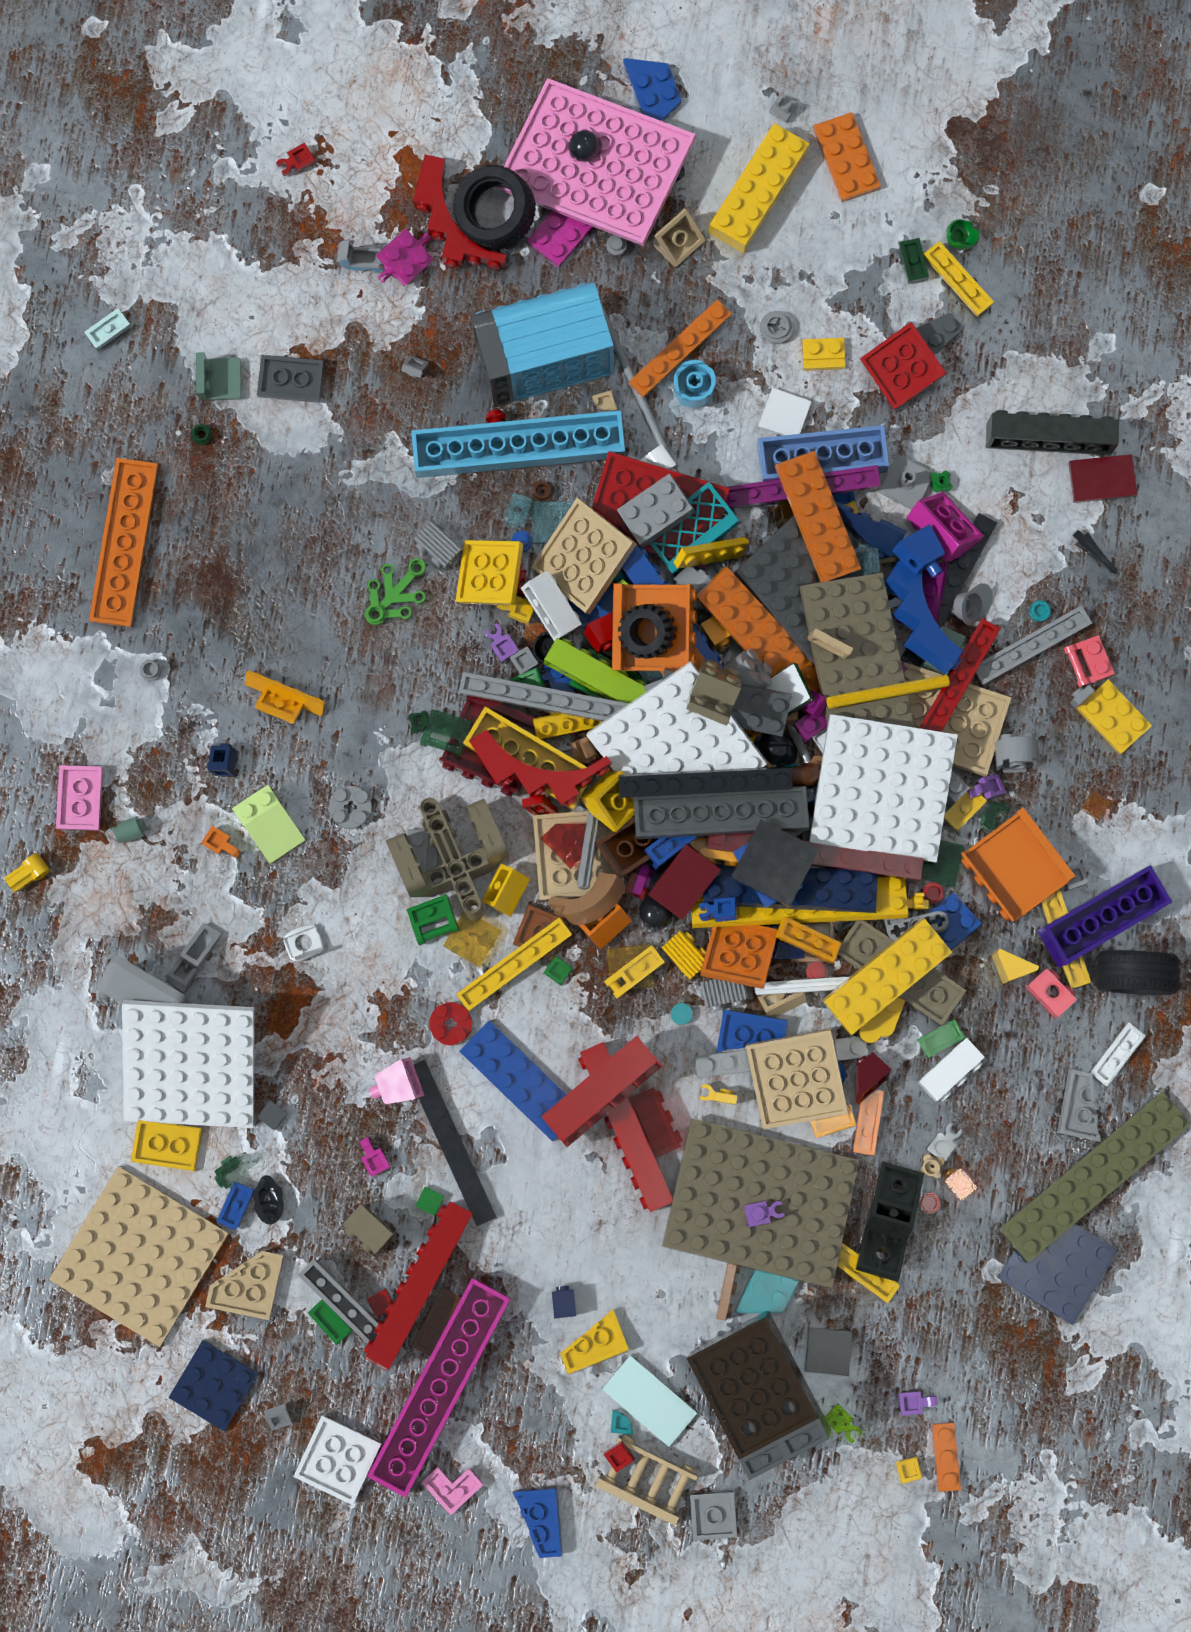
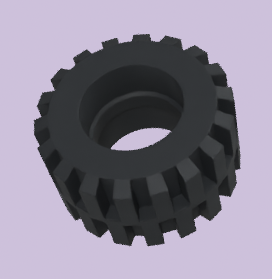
M655 604L634 606L630 611H626L624 613L625 618H621L619 622L622 626L618 627V632H621L622 635L618 636L619 641L623 640L624 642L621 645L623 649H628L627 653L635 655L636 658L644 659L658 657L668 652L667 649L673 646L672 640L676 639V635H673V633L677 631V627L672 624L675 622L674 618L669 617L671 613L668 610H663L664 607L656 606ZM645 618L650 619L655 624L657 630L656 638L651 644L643 642L638 634L639 624Z

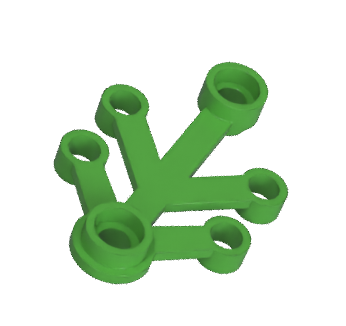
M419 558L410 561L409 571L394 588L392 577L395 572L394 567L391 564H384L382 566L385 598L380 604L378 591L381 586L379 581L371 579L368 582L367 587L370 591L371 603L365 611V618L368 623L380 625L384 622L385 618L408 620L412 616L409 607L403 606L400 609H386L392 603L415 602L420 605L425 602L426 596L422 591L401 594L416 576L419 577L425 573V563ZM416 565L422 567L419 572L414 571ZM390 567L392 569L391 573L386 574L384 572L385 568ZM372 583H377L378 587L376 589H371L370 585ZM418 594L423 595L421 601L415 599ZM403 610L409 611L408 616H402L401 613ZM378 612L380 615L378 618H373L372 614Z

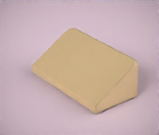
M804 992L757 996L766 1015L774 1018L807 1002Z

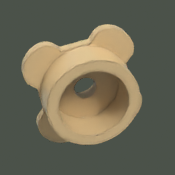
M930 1154L924 1155V1164L920 1171L924 1175L939 1178L942 1174L940 1170L941 1166L944 1165V1159L932 1157Z

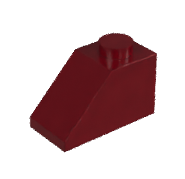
M874 1052L867 1057L864 1055L856 1063L855 1102L858 1105L886 1082L891 1072V1068Z

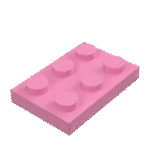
M59 765L57 830L100 831L103 783L102 766Z

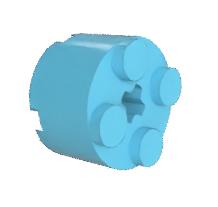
M700 360L684 362L676 371L673 382L674 395L679 403L692 408L701 407L709 403L715 391V373L711 367ZM694 381L697 386H693L691 382Z

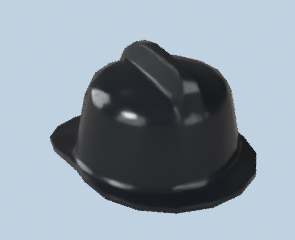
M761 733L754 741V745L771 765L787 766L794 763L797 758V747L793 739L787 734L783 733V736Z

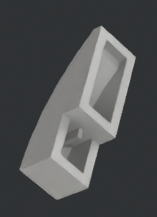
M203 923L167 974L166 982L185 992L221 937V933Z

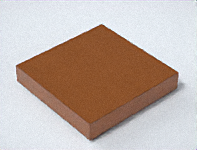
M528 904L513 945L520 947L558 919L559 916ZM560 917L565 925H567L568 920ZM558 946L543 957L553 960Z

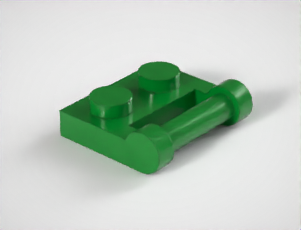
M447 894L407 909L419 946L426 944V941L446 933L460 931ZM446 918L448 919L449 924L422 933L421 928Z

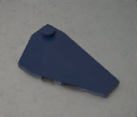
M835 501L843 523L870 553L875 554L874 557L876 559L894 556L892 550L904 538L906 530L883 519L880 522H876L870 517V514L865 512L853 513L854 510L851 507Z

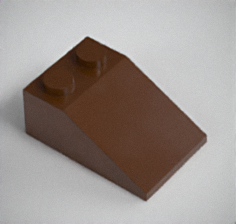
M634 817L626 822L617 832H611L595 844L615 874L622 878L651 860L644 850L659 838L636 839Z

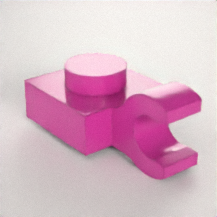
M368 1137L359 1141L366 1153V1156L361 1159L370 1177L391 1167L381 1147L374 1150Z

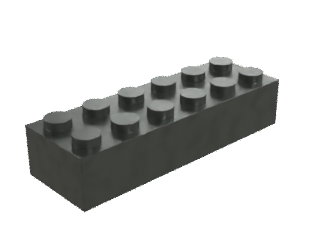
M997 410L992 412L986 426V448L1111 456L1119 444V420L1113 419L1111 416H1103L1099 419L1092 418L1091 415L1071 417L1070 414H1059L1058 416H1050L1049 413L1045 412L1030 415L1026 411L1012 414L1006 410Z

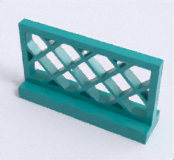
M710 482L706 483L688 498L691 504L697 505L696 517L689 516L687 518L695 520L694 532L683 531L684 521H682L679 530L670 529L668 531L679 533L677 545L666 544L667 532L663 536V543H656L654 541L650 543L673 575H677L684 569H678L673 563L680 552V548L717 542L741 524V521ZM708 489L714 494L713 503L701 502L702 494ZM701 505L712 506L711 518L699 517ZM715 507L724 508L728 515L722 520L714 519ZM699 520L710 521V527L707 532H697ZM682 533L694 534L692 544L689 546L681 545ZM665 547L677 548L676 556L670 561L664 555Z

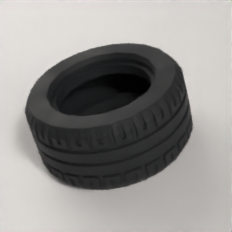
M499 165L482 166L465 176V179L459 184L453 200L454 217L460 230L475 243L490 249L507 248L516 244L517 241H521L525 237L524 235L528 233V230L531 229L530 226L533 225L534 216L536 215L534 194L527 182L513 170ZM492 187H506L510 189L514 198V209L510 218L496 228L480 226L475 215L479 197Z
M1135 950L1100 951L1096 956L1097 979H1095V985L1100 991L1140 995H1173L1179 990L1180 960L1175 954Z

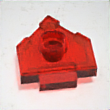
M555 824L540 838L570 870L581 860L586 824Z

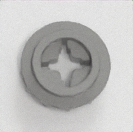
M772 311L762 318L760 332L764 339L770 341L771 344H781L791 336L793 322L786 313ZM779 320L780 328L782 330H778L777 333L774 335L773 328L771 326H775Z

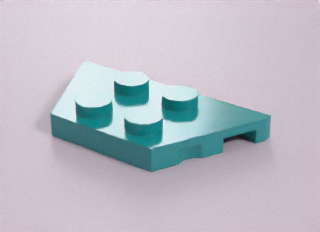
M755 1270L735 1312L763 1313L769 1311L770 1313H783L799 1281Z

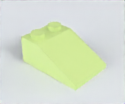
M269 785L232 808L269 864L306 841Z

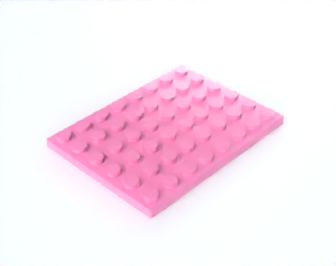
M547 78L504 167L513 170L527 182L534 194L536 205L644 246L696 140V134ZM589 130L600 138L602 143L601 153L594 156L592 161L581 162L571 156L568 150L569 141L577 131ZM495 187L512 195L511 190L506 187Z

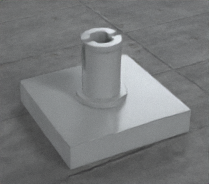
M898 454L878 493L912 510L927 490L931 482L930 475L933 472Z

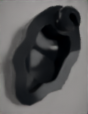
M264 1175L253 1191L254 1208L262 1222L272 1225L280 1219L283 1213L282 1188L275 1183L271 1176Z

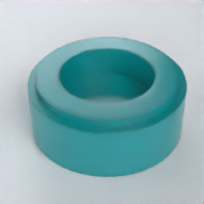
M1042 600L1035 601L1029 608V616L1035 622H1044L1051 614L1050 605Z
M676 1004L671 1010V1018L674 1023L685 1025L692 1018V1010L687 1004Z

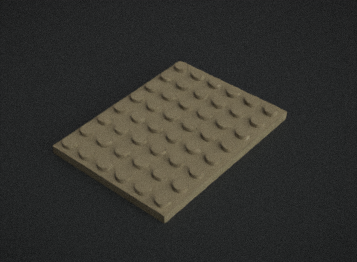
M691 1118L662 1247L831 1289L833 1288L859 1160ZM766 1201L767 1207H770L776 1201L782 1202V1205L775 1207V1212L777 1214L784 1213L785 1216L780 1219H775L771 1216V1223L748 1228L744 1211L745 1205Z

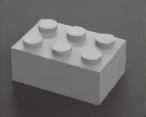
M671 474L666 475L617 509L639 545L646 547L696 512Z

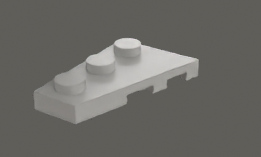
M1069 1069L1057 1133L1101 1142L1100 1134H1098V1115L1095 1111V1092L1091 1073Z

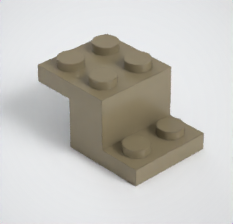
M702 660L698 675L688 696L686 709L727 726L731 710L741 690L742 676L734 669L728 668L726 670L719 667L720 665L715 661Z

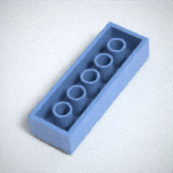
M884 425L758 438L757 449L761 482L779 479L775 468L776 464L815 451L823 473L878 465L879 473H886L889 468Z

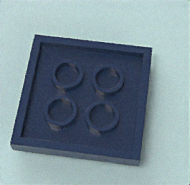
M202 1340L168 1398L225 1432L259 1373L207 1341Z

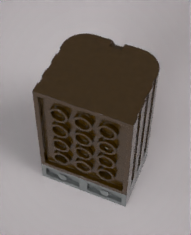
M769 1311L763 1312L692 1350L686 1358L749 1480L830 1438L831 1428Z

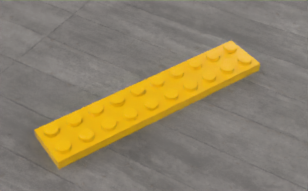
M893 877L877 878L876 913L737 907V920L715 922L714 917H712L708 921H702L699 914L707 912V910L701 911L699 904L703 903V894L691 908L692 928L780 924L783 917H788L798 923L908 918L905 879Z

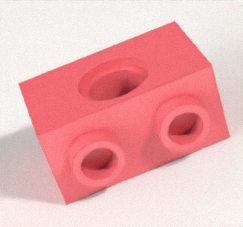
M1046 968L1026 986V989L1054 1018H1058L1077 999L1074 997L1075 992L1068 985L1064 986L1059 981L1060 976L1053 969L1049 971ZM1049 986H1054L1057 989L1058 993L1055 998L1048 995L1047 990Z

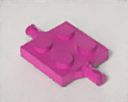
M405 228L376 255L386 269L378 276V279L380 280L385 276L381 280L382 283H385L392 276L405 287L434 260L424 248V245L431 240V237L429 236L424 241L428 236L425 233L417 240Z

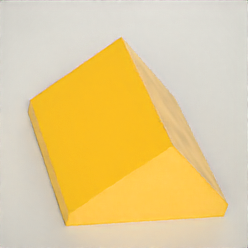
M1000 948L992 954L1003 984L1029 975L1039 968V966Z

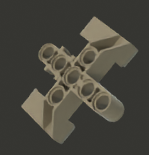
M425 798L420 804V810L424 817L421 819V823L425 832H429L431 847H437L443 864L422 872L406 833L386 840L410 897H434L454 888L466 917L471 921H478L484 915V908L472 880L492 872L509 855L485 799L467 805L465 807L482 848L461 856L454 840L458 836L455 830L449 826L450 818L445 809L441 810L436 799ZM435 808L433 812L427 813L429 809ZM438 826H443L441 830H434ZM477 861L482 862L479 866H473ZM456 870H462L458 875L453 874ZM437 878H442L441 882L433 883ZM466 887L470 888V890L466 893L461 892V890ZM471 906H478L476 910L469 911Z

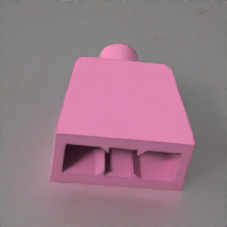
M411 1057L401 1059L376 1074L375 1080L377 1085L369 1089L373 1099L382 1097L385 1104L413 1100L425 1096Z

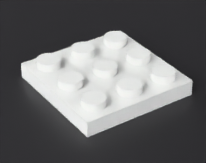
M322 1415L293 1477L353 1505L382 1443Z

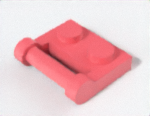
M1099 635L1063 648L1065 655L1068 654L1076 673L1079 687L1087 686L1115 674ZM1078 650L1082 653L1091 675L1090 677H1086L1076 653Z

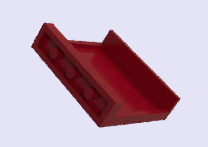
M467 696L466 704L442 757L439 758V762L443 764L442 768L451 772L454 769L462 772L461 776L469 780L479 779L483 786L491 789L495 786L501 789L500 792L506 796H518L522 788L518 777L514 776V781L504 787L502 784L497 786L478 754L464 746L463 742L484 707L489 708L536 736L533 722L534 717L493 700Z

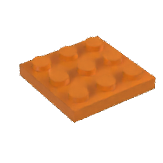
M760 925L713 927L701 968V976L764 989L777 941L775 936L778 929Z

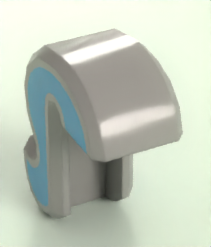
M350 239L339 243L337 262L343 268L353 271L371 270L373 273H382L386 270L383 263L376 257L382 248L353 247Z

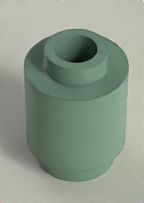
M137 816L117 823V826L113 827L114 835L119 843H127L145 835L144 831L147 830L144 820L139 819Z

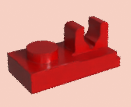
M545 793L537 797L533 794L529 798L522 799V807L534 816L559 813L557 806L551 803L550 797H546Z

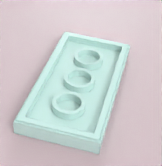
M631 1355L602 1388L605 1393L668 1447L671 1446L697 1414L694 1409Z

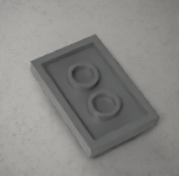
M261 355L257 397L320 403L324 360Z

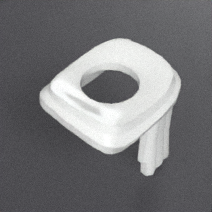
M306 925L291 930L283 939L288 956L295 962H300L319 954L324 949L320 934L314 925ZM300 935H307L312 940V945L307 951H300L295 946V941Z

